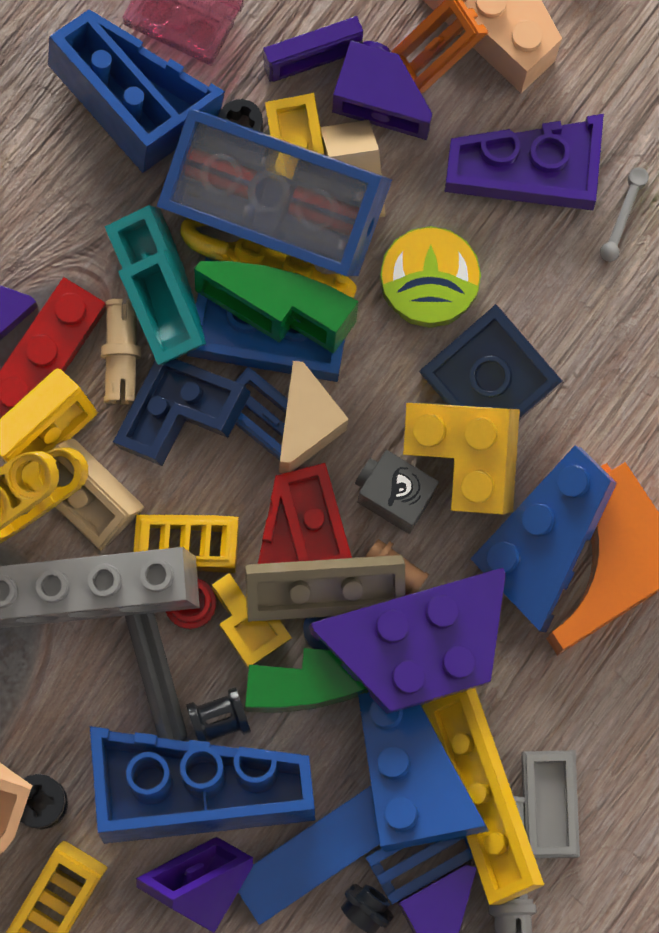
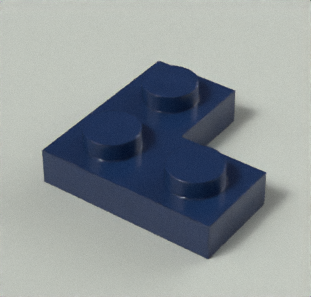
M173 359L163 365H158L155 360L113 443L121 450L163 466L185 421L228 438L251 392L240 383L178 359Z

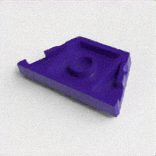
M499 568L316 621L310 624L309 629L311 635L317 641L321 640L342 662L341 666L355 681L361 682L369 690L370 697L386 714L394 713L487 685L491 682L506 574L504 568Z

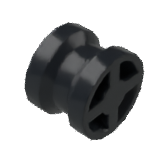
M34 774L25 777L24 780L32 785L28 797H32V799L27 800L20 822L40 830L54 827L61 822L67 812L68 798L66 791L60 783L50 776Z

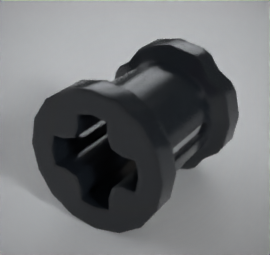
M236 687L228 690V696L199 706L194 702L186 704L198 741L209 742L240 731L243 735L251 732ZM231 713L230 717L210 724L206 723L211 718Z

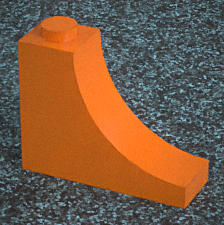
M626 462L613 470L608 463L600 466L617 484L591 537L592 565L584 595L573 614L546 638L557 656L659 592V512Z

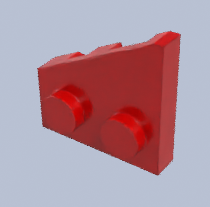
M326 463L276 475L258 564L352 558Z

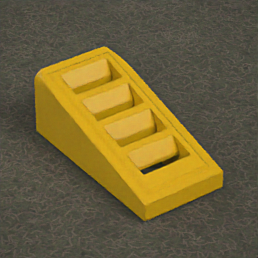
M136 514L133 552L149 550L150 528H160L159 549L170 548L171 529L181 530L180 547H184L189 552L191 530L201 531L200 554L196 556L197 571L236 573L239 517ZM212 532H222L220 556H210Z
M62 841L55 848L6 933H32L23 927L27 920L49 933H69L108 869L107 866L72 844ZM62 864L85 878V884L83 885L59 870L60 865ZM52 882L75 896L76 899L73 904L47 889L49 883ZM38 901L64 916L63 921L59 923L36 909L35 906Z

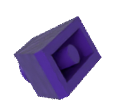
M350 41L333 93L332 113L360 121L369 120L370 124L427 140L433 114L399 54L391 52L387 46L375 41H364L363 43Z

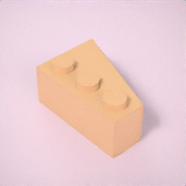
M444 0L423 1L432 10H435ZM467 0L464 3L467 8H473L477 13L478 17L475 19L477 24H484L489 32L473 48L520 93L556 61L562 37L542 0ZM453 13L445 22L450 25L457 17ZM463 30L459 35L462 36L466 31Z

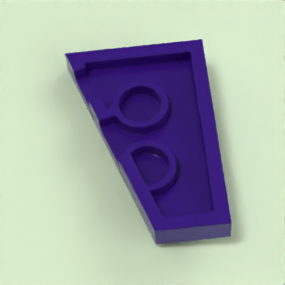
M604 114L587 116L584 122L561 125V121L543 123L541 129L517 133L506 129L451 138L444 192L593 211L597 198Z

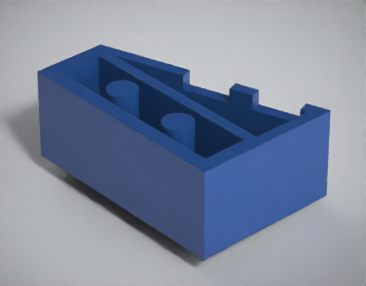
M90 9L49 36L48 66L142 173L176 150L189 108L214 116H218L221 110L225 91L212 83L208 87L183 72L184 66L171 58L167 62L145 49L143 41Z

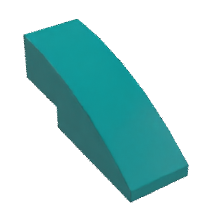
M148 205L104 226L122 267L118 273L157 364L163 365L205 345L206 342L195 300L161 209Z

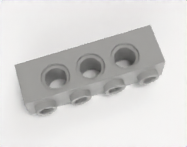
M184 547L0 566V629L200 608L196 556Z

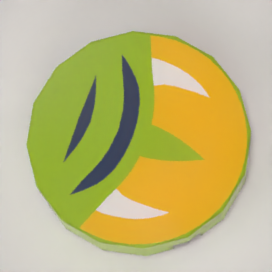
M433 226L412 229L395 239L384 255L380 273L383 298L388 305L408 323L427 328L449 325L460 318L475 301L481 279L477 255L468 242L451 230Z

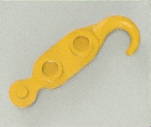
M186 218L181 223L180 234L185 244L203 256L219 261L265 265L297 273L329 285L352 298L355 297L357 286L347 276L342 274H323L317 271L312 263L266 248L244 238L236 242H225L198 232L196 228L208 225Z

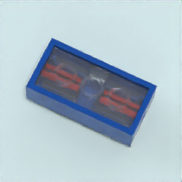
M189 108L157 207L344 276H359L392 179L212 114Z

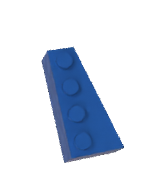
M90 726L97 831L104 844L316 821L308 755L241 746L239 748L211 745L210 742L180 741L158 738L157 735L137 732L135 734L113 732L107 728Z

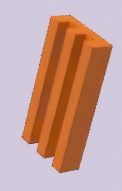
M444 0L391 51L399 54L420 93H424L489 33L484 24H477L475 19L478 15L473 8L466 7L464 3L467 0ZM454 13L457 19L438 37H435L409 63L406 58ZM463 30L466 31L419 76L416 75Z

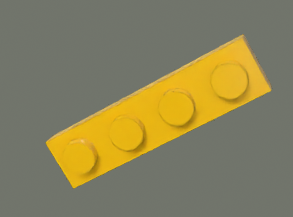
M476 688L433 700L423 705V710L489 829L488 832L466 836L489 905H502L544 886Z

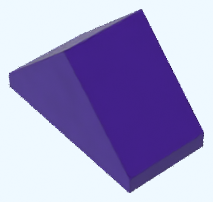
M215 837L137 877L136 887L174 911L215 933L253 867V857L224 840Z
M464 865L397 903L413 933L460 932L476 867Z

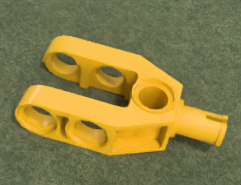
M55 448L47 452H26L15 456L0 467V544L25 529L82 488L88 478V464L85 457L79 451L73 448ZM59 456L67 458L74 468L73 479L66 486L58 484L59 470L55 459Z

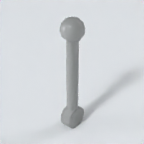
M634 168L628 175L629 190L608 243H605L600 248V255L606 262L615 261L619 257L618 243L639 189L645 187L649 179L648 172L643 168Z

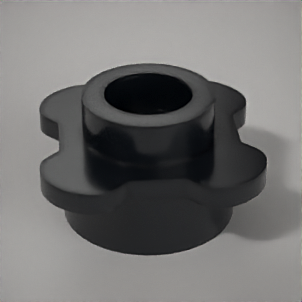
M353 883L345 892L347 900L343 903L341 909L346 917L363 931L376 933L380 926L386 928L394 918L388 909L390 902L374 887L366 884L362 888Z

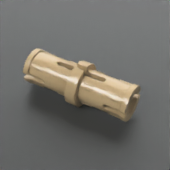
M110 299L106 301V344L101 346V358L106 359L104 403L115 405L116 401L120 400V405H132L136 398V360L141 358V346L136 345L137 315L130 299H127L126 304L123 305L122 299Z

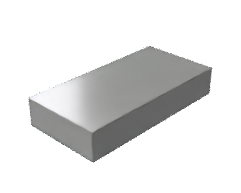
M523 751L521 753L522 790L523 797H525V803H523L524 826L535 859L580 857L576 751Z

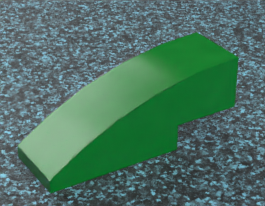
M200 261L194 268L195 291L279 343L289 329L292 328L334 354L356 323L359 301L329 285L300 274L265 265L233 261Z
M304 648L302 669L249 665L245 709L246 712L264 713L310 710L351 700L358 697L359 694L368 693L369 690L361 682L355 681L341 666L342 662L331 650Z

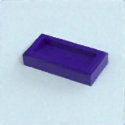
M358 16L264 47V69L269 82H275L345 58L351 40L359 43L363 41V29Z

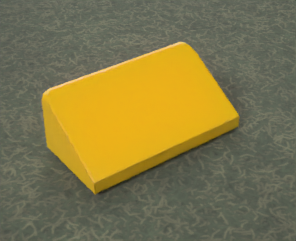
M57 368L0 419V457L7 463L22 453L33 451L47 452L53 449L56 444L71 439L98 412L82 389L61 369Z

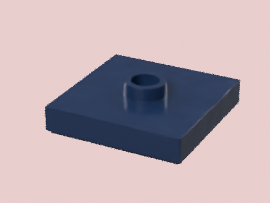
M496 304L419 371L447 405L520 409L519 421L564 383Z

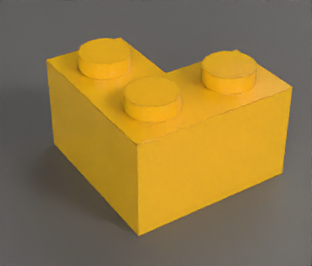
M406 403L403 455L454 458L451 511L502 515L511 513L514 506L520 409Z

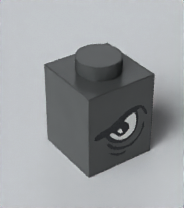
M385 450L378 462L370 458L356 479L355 484L361 488L357 503L410 534L435 495L439 481L390 451Z

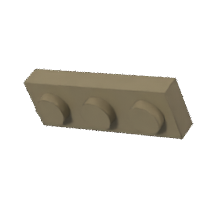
M393 555L245 565L248 622L337 616L405 596V562L403 556Z

